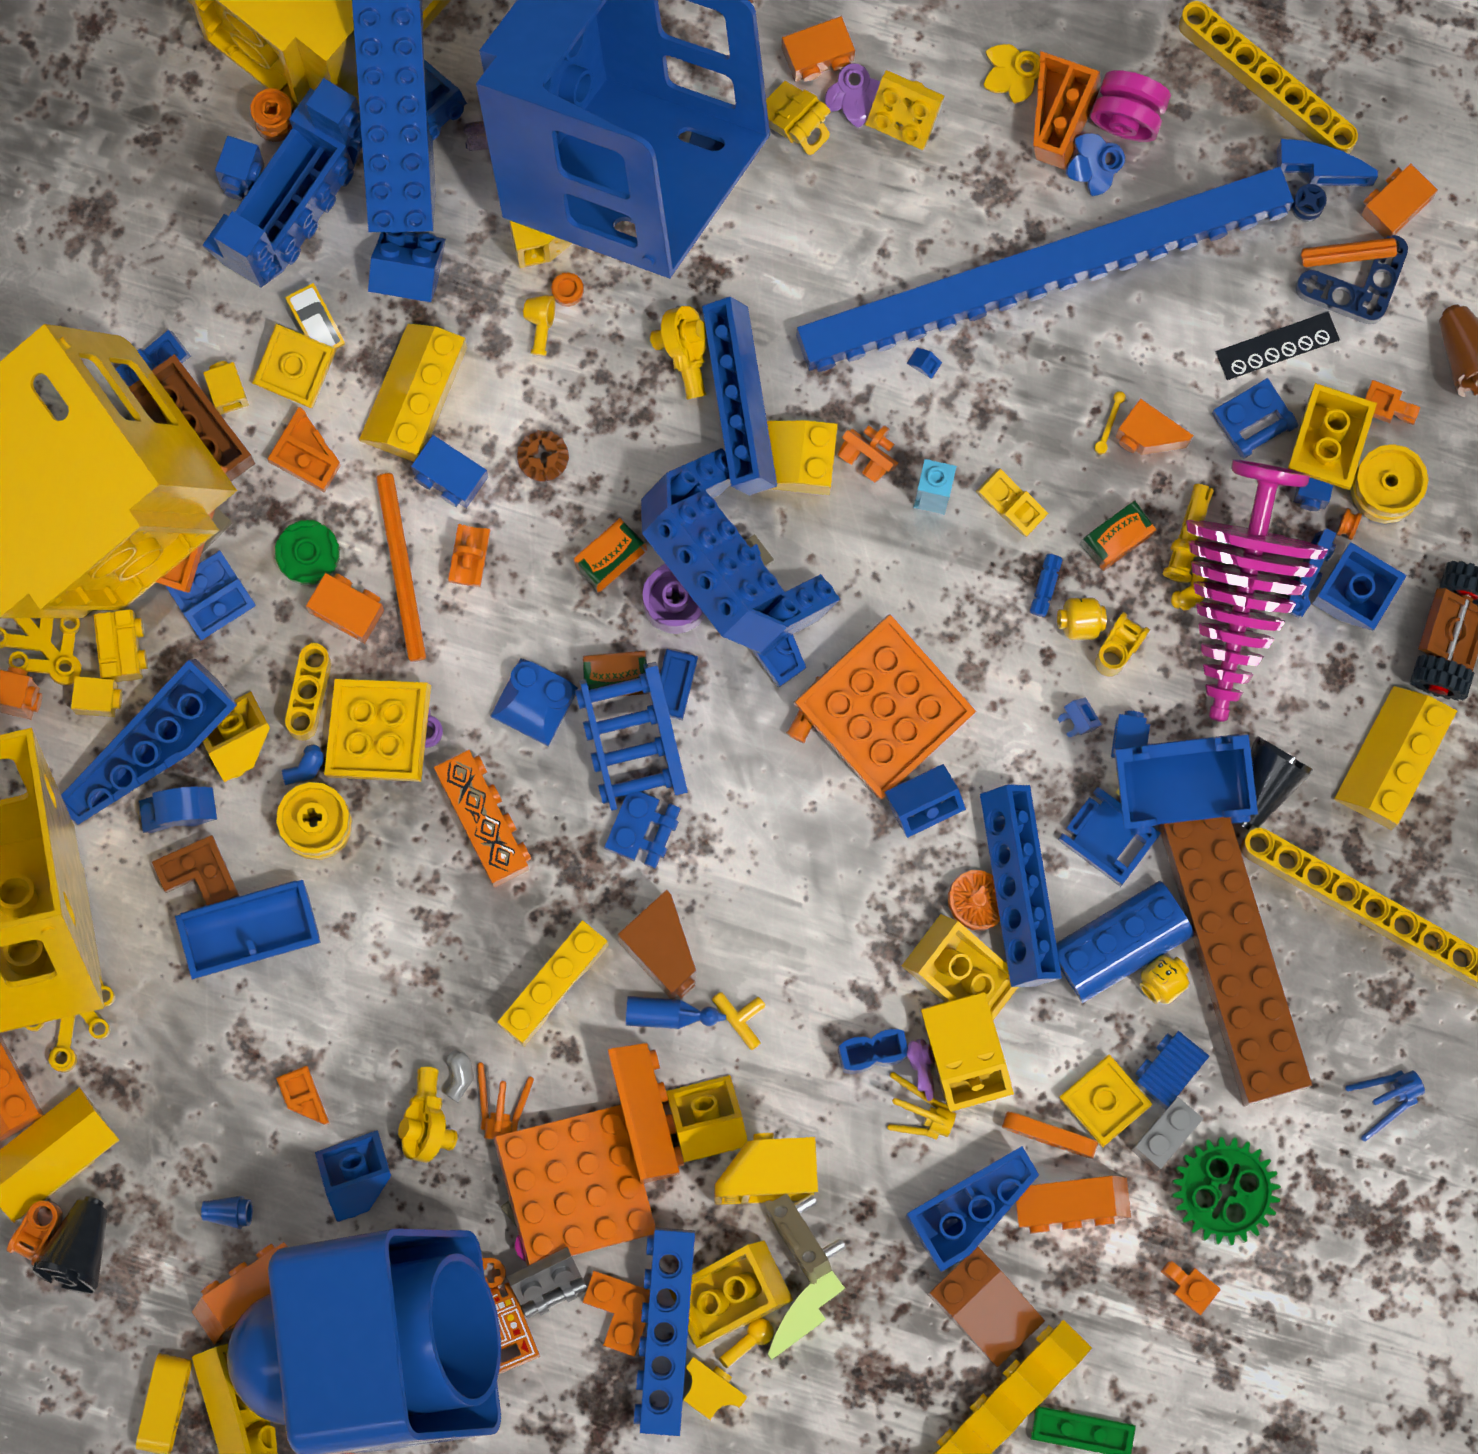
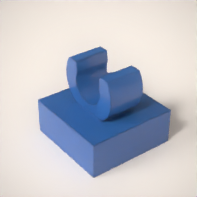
M1086 697L1073 700L1064 706L1066 713L1061 714L1058 718L1059 723L1071 719L1074 723V728L1067 733L1068 737L1089 733L1102 726Z

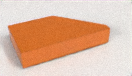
M308 1066L276 1078L289 1110L323 1125L330 1124Z

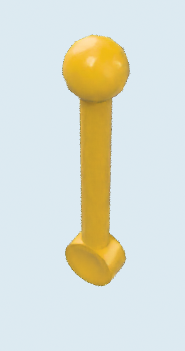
M1118 391L1113 395L1114 405L1101 440L1095 445V452L1099 455L1105 454L1108 449L1106 442L1120 404L1126 400V395L1122 391Z

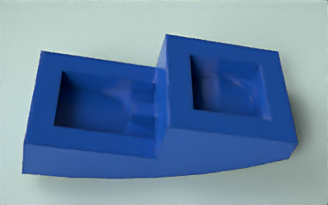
M167 330L145 350H137L151 371L174 354L181 363L191 357L173 331ZM121 364L116 368L129 387L139 380L137 374L128 365Z

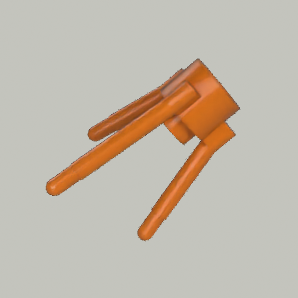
M479 1062L477 1068L482 1116L480 1129L485 1130L484 1138L493 1139L495 1136L517 1131L518 1122L534 1078L531 1076L527 1078L511 1121L510 1114H503L506 1082L501 1081L496 1113L491 1112L489 1119L484 1064Z

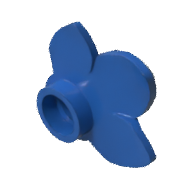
M1084 133L1074 138V143L1079 154L1069 161L1066 168V176L1074 181L1088 182V190L1091 196L1103 194L1111 187L1114 174L1124 166V152L1119 145L1111 142L1106 143L1098 134ZM1107 153H1110L1111 160L1106 164L1105 157Z

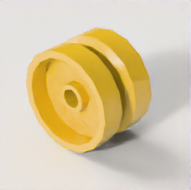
M1395 444L1379 446L1366 455L1356 470L1350 489L1352 501L1359 512L1371 521L1383 524L1399 522L1413 512L1426 494L1429 481L1426 466L1419 455L1407 447ZM1386 481L1390 482L1391 486H1388Z
M308 782L295 786L284 795L277 809L276 823L280 836L295 854L305 859L323 860L332 857L345 847L351 836L352 817L345 800L335 789L323 783ZM315 817L321 819V821H317L318 826L311 827V819Z

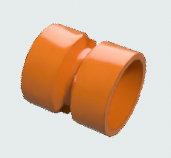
M274 88L264 89L258 92L250 105L251 116L255 128L262 138L271 142H281L285 140L292 129L289 120L294 112L289 97L281 90Z

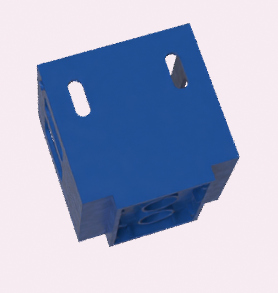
M517 0L479 50L484 73L476 83L502 217L671 279L770 136L757 16L752 3L749 0H686L716 10L724 16L730 55H725L665 33L661 25L658 0ZM666 56H671L729 77L733 82L736 104H730L674 84L669 78ZM691 131L722 142L724 147L718 151H710L682 141L678 137L683 132ZM621 221L635 224L637 238L617 231L614 228L615 225Z

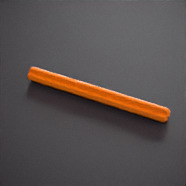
M385 473L376 477L407 654L410 662H417L426 658L395 480L392 473Z

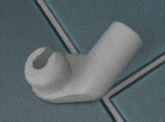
M453 1051L447 1057V1065L452 1069L454 1080L444 1094L458 1103L472 1083L474 1074L470 1058L465 1053Z

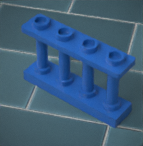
M656 662L643 664L645 673L639 674L640 678L588 690L586 679L579 680L581 689L575 690L579 709L586 708L589 718L588 721L583 722L587 741L594 739L597 751L590 753L595 772L601 771L604 784L598 785L602 803H609L611 811L617 810L616 797L665 785L666 788L673 787L675 796L688 793ZM643 691V693L650 692L653 705L647 706V710L596 722L592 703ZM649 722L651 725L658 724L660 737H655V741L604 753L600 734ZM658 754L659 757L665 756L668 768L662 769L663 773L614 785L611 784L607 766Z

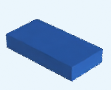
M666 649L660 673L670 718L683 721L698 656Z

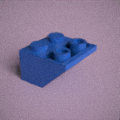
M381 232L371 256L368 292L432 302L437 288L446 239L436 237L430 233Z

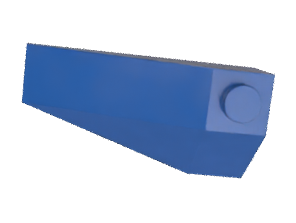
M1023 1146L908 1212L905 1217L939 1271L942 1272L971 1255L1035 1181L1039 1173Z

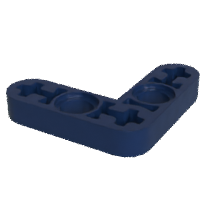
M1387 236L1386 238H1394L1396 240L1397 252L1401 254H1397L1392 259L1390 265L1384 264L1387 258L1374 259L1363 288L1319 271L1308 270L1299 277L1295 288L1296 293L1302 300L1365 324H1376L1382 319L1387 310L1408 253V245L1400 236ZM1377 272L1388 274L1391 280L1390 285L1384 288L1377 286L1373 280L1374 274ZM1312 279L1316 281L1315 287L1324 290L1326 284L1331 287L1326 294V299L1321 298L1324 291L1314 289L1312 293L1306 291L1307 286L1303 283H1308ZM1339 289L1346 291L1350 297L1349 303L1346 305L1335 303L1332 297L1334 291ZM1373 294L1379 295L1375 305V309L1379 312L1375 311L1373 315H1368L1367 308L1363 305L1368 306Z

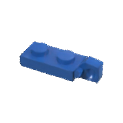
M1329 529L1315 533L1311 543L1323 546L1328 551L1323 559H1303L1302 562L1310 563L1318 568L1312 577L1295 576L1294 580L1306 584L1307 587L1302 595H1288L1287 599L1296 602L1295 607L1289 614L1297 618L1303 617L1311 605L1308 597L1309 591L1311 589L1315 590L1322 578V573L1319 571L1323 562H1327L1334 553L1336 544L1333 541L1337 533Z

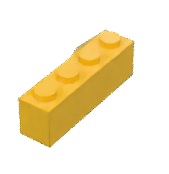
M228 1344L191 1356L219 1454H278L275 1427L271 1426L270 1421L251 1411L239 1398L232 1385L227 1367Z

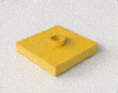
M276 324L252 384L306 407L313 408L337 348L283 325Z
M1110 1054L1058 1097L1093 1139L1098 1142L1101 1148L1153 1105Z

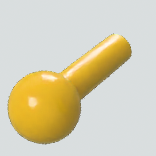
M763 1318L751 1322L747 1329V1335L719 1357L721 1364L725 1368H729L755 1345L769 1343L774 1335L772 1324Z

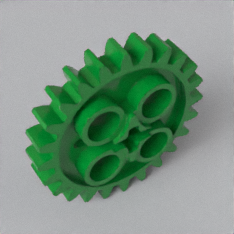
M1219 1137L1217 1146L1214 1147L1208 1139L1205 1141V1151L1197 1145L1192 1148L1195 1158L1189 1155L1183 1156L1184 1162L1188 1165L1187 1168L1178 1166L1175 1169L1182 1175V1179L1172 1180V1184L1180 1187V1191L1173 1193L1171 1197L1181 1199L1182 1203L1175 1207L1174 1210L1185 1211L1186 1215L1180 1221L1181 1223H1186L1190 1220L1194 1223L1190 1230L1191 1234L1199 1229L1203 1230L1202 1241H1206L1210 1235H1214L1215 1245H1219L1222 1238L1226 1237L1228 1245L1232 1246L1235 1242V1236H1238L1240 1241L1245 1243L1247 1242V1231L1254 1237H1257L1260 1234L1256 1225L1267 1228L1269 1223L1264 1216L1276 1215V1212L1269 1206L1270 1204L1280 1202L1278 1197L1272 1195V1191L1281 1188V1186L1271 1183L1270 1179L1278 1173L1277 1171L1267 1172L1266 1167L1270 1164L1271 1160L1267 1159L1261 1162L1258 1159L1262 1152L1261 1149L1250 1153V1142L1248 1141L1239 1148L1236 1137L1231 1139L1229 1146H1226L1223 1137ZM1212 1160H1219L1225 1165L1226 1172L1222 1178L1214 1177L1210 1173L1209 1166ZM1238 1164L1240 1166L1239 1171L1229 1188L1234 1194L1224 1199L1220 1213L1215 1219L1212 1217V1213L1222 1196V1191L1218 1187L1228 1183L1234 1165ZM1248 1174L1255 1179L1256 1187L1253 1192H1245L1241 1188L1240 1178L1242 1175ZM1199 1190H1205L1212 1196V1204L1209 1208H1202L1197 1204L1195 1197ZM1231 1204L1237 1205L1242 1210V1219L1238 1223L1231 1222L1226 1216V1209Z

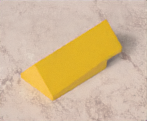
M80 1087L0 1149V1208L13 1223L24 1217L34 1203L46 1200L92 1165L96 1158L120 1141Z

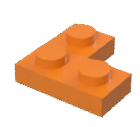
M593 1271L582 1303L614 1314L603 1346L635 1357L640 1343V1336L643 1335L646 1323H641L643 1302L649 1303L650 1290Z

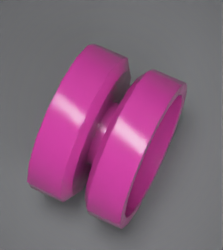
M1124 70L1107 72L1100 89L1103 97L1096 100L1091 114L1094 124L1112 135L1137 142L1156 140L1162 123L1160 115L1165 114L1171 97L1169 90L1161 83L1135 72Z

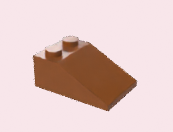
M978 1246L970 1256L964 1258L927 1294L997 1368L1045 1322L1006 1275Z

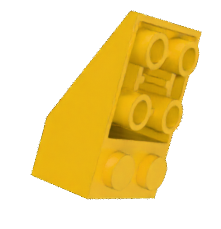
M509 220L519 268L551 262L573 244Z
M985 991L921 1009L945 1103L950 1112L1014 1095Z

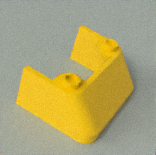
M774 1133L753 1134V1140L747 1141L715 1183V1204L766 1203L768 1200L772 1202L785 1194H788L793 1202L800 1201L811 1194L814 1195V1192H818L815 1137L774 1139Z

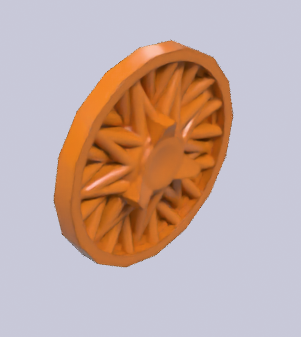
M970 870L959 875L951 884L948 892L950 911L953 917L964 927L971 930L984 931L996 926L1000 922L993 875L983 870Z

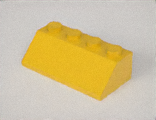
M407 324L359 441L414 462L432 435L466 353V338L436 326Z
M1393 686L1333 800L1393 830L1399 824L1457 710L1429 695Z

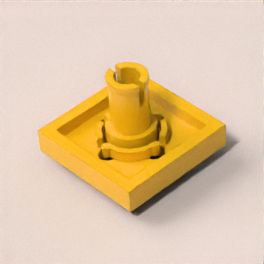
M886 70L882 76L865 125L924 150L945 96L926 88L918 81H910Z

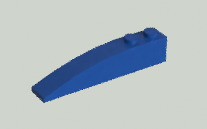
M197 659L188 660L61 794L71 819L77 825L193 753L237 706L220 681Z

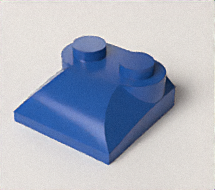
M520 658L518 664L511 672V677L491 714V718L549 747L576 696L575 690L579 688L565 678L536 663Z

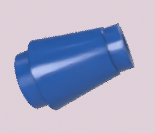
M243 1196L203 1201L201 1217L203 1221L242 1229L243 1226H250L252 1222L253 1204L251 1199H244Z

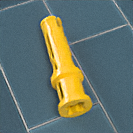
M1194 484L1180 534L1170 547L1173 552L1169 565L1163 570V575L1171 580L1182 583H1189L1191 581V561L1193 562L1194 558L1198 556L1190 552L1188 541H1198L1199 536L1187 531L1186 521L1205 520L1208 505L1214 492L1209 486L1203 484Z

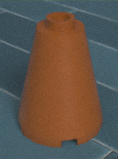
M1456 304L1443 311L1439 324L1457 393L1462 397H1466L1464 392L1472 391L1474 396L1478 395V318L1467 306Z

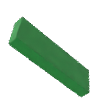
M1037 1406L1030 1440L1101 1454H1131L1136 1425Z

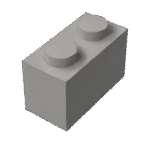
M1177 1097L1131 1151L1157 1172L1166 1164L1204 1118Z

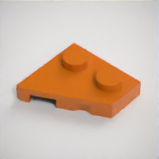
M298 407L268 457L270 464L324 493L341 466L333 451L329 449L324 438L316 430L301 407Z

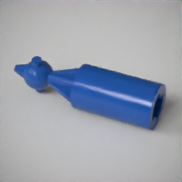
M627 997L626 1026L680 1029L698 1021H701L705 1026H714L717 1022L726 1020V1015L719 1013L713 1007H705L700 1011L680 999Z

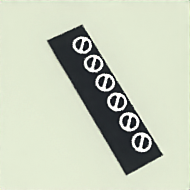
M1327 311L1215 352L1228 381L1340 341L1330 313Z

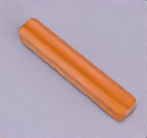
M1394 238L1304 248L1301 252L1302 264L1304 267L1395 257L1397 255V243Z

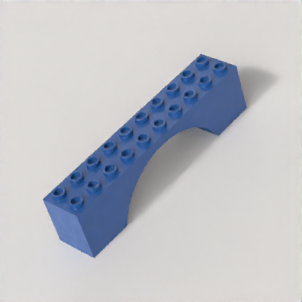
M352 0L368 232L433 231L436 186L433 135L430 134L426 102L422 0Z

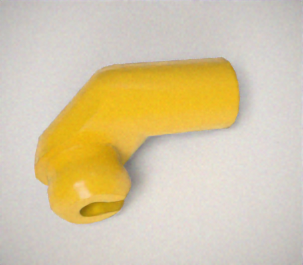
M1192 572L1190 586L1181 592L1175 591L1172 594V606L1176 609L1190 610L1196 606V602H1202L1204 597L1195 594L1194 582H1207L1208 578L1201 577Z

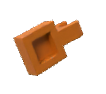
M1372 380L1365 397L1366 400L1377 403L1373 417L1390 423L1393 415H1395L1403 422L1414 425L1420 407L1399 400L1403 391Z
M1168 1261L1160 1271L1179 1286L1173 1295L1197 1315H1201L1221 1290L1196 1268H1193L1187 1275L1173 1261Z

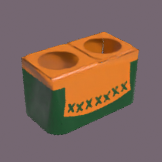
M1135 500L1086 535L1079 545L1105 571L1127 555V553L1149 539L1156 531V528Z
M619 518L575 556L574 563L593 588L600 592L645 553L640 546L646 551L647 546Z

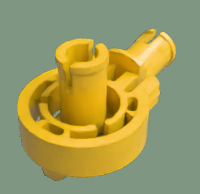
M681 306L668 309L664 313L661 321V330H653L650 334V341L655 350L665 348L673 359L674 369H677L678 372L681 371L686 399L688 400L707 395L700 369L703 366L702 363H705L703 354L706 348L705 339L707 338L705 323L700 320L698 312L691 306Z
M420 1067V1069H417L416 1095L409 1100L410 1106L405 1110L404 1118L398 1128V1136L402 1139V1150L405 1157L423 1163L430 1162L437 1155L440 1148L447 1151L453 1150L458 1139L457 1131L446 1129L445 1115L441 1110L442 1099L436 1097L439 1070L434 1067Z

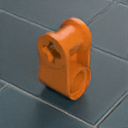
M50 1201L34 1203L29 1208L21 1225L13 1234L6 1251L10 1254L13 1252L18 1253L29 1259L31 1265L34 1266L35 1261L62 1222L63 1212L56 1203ZM44 1207H48L53 1214L52 1221L46 1226H43L38 1221V1213ZM23 1243H26V1244H28L29 1246L33 1247L34 1250H33L32 1248H30V1247L24 1245Z

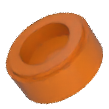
M562 273L553 280L551 287L552 296H554L558 304L570 307L580 302L584 294L582 280L577 275Z

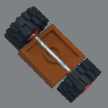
M1463 561L1447 562L1440 587L1436 589L1418 647L1419 650L1430 656H1418L1410 680L1411 685L1423 690L1425 693H1432L1434 696H1442L1444 699L1449 700L1452 698L1456 701H1459V699L1463 701L1468 697L1475 674L1473 669L1478 656V566H1475L1473 563L1466 564Z

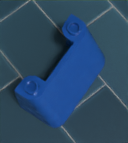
M1248 734L1216 736L1114 749L1124 829H1131L1132 835L1151 833V826L1158 824L1219 817H1230L1231 823H1242L1251 821L1250 815L1258 814Z

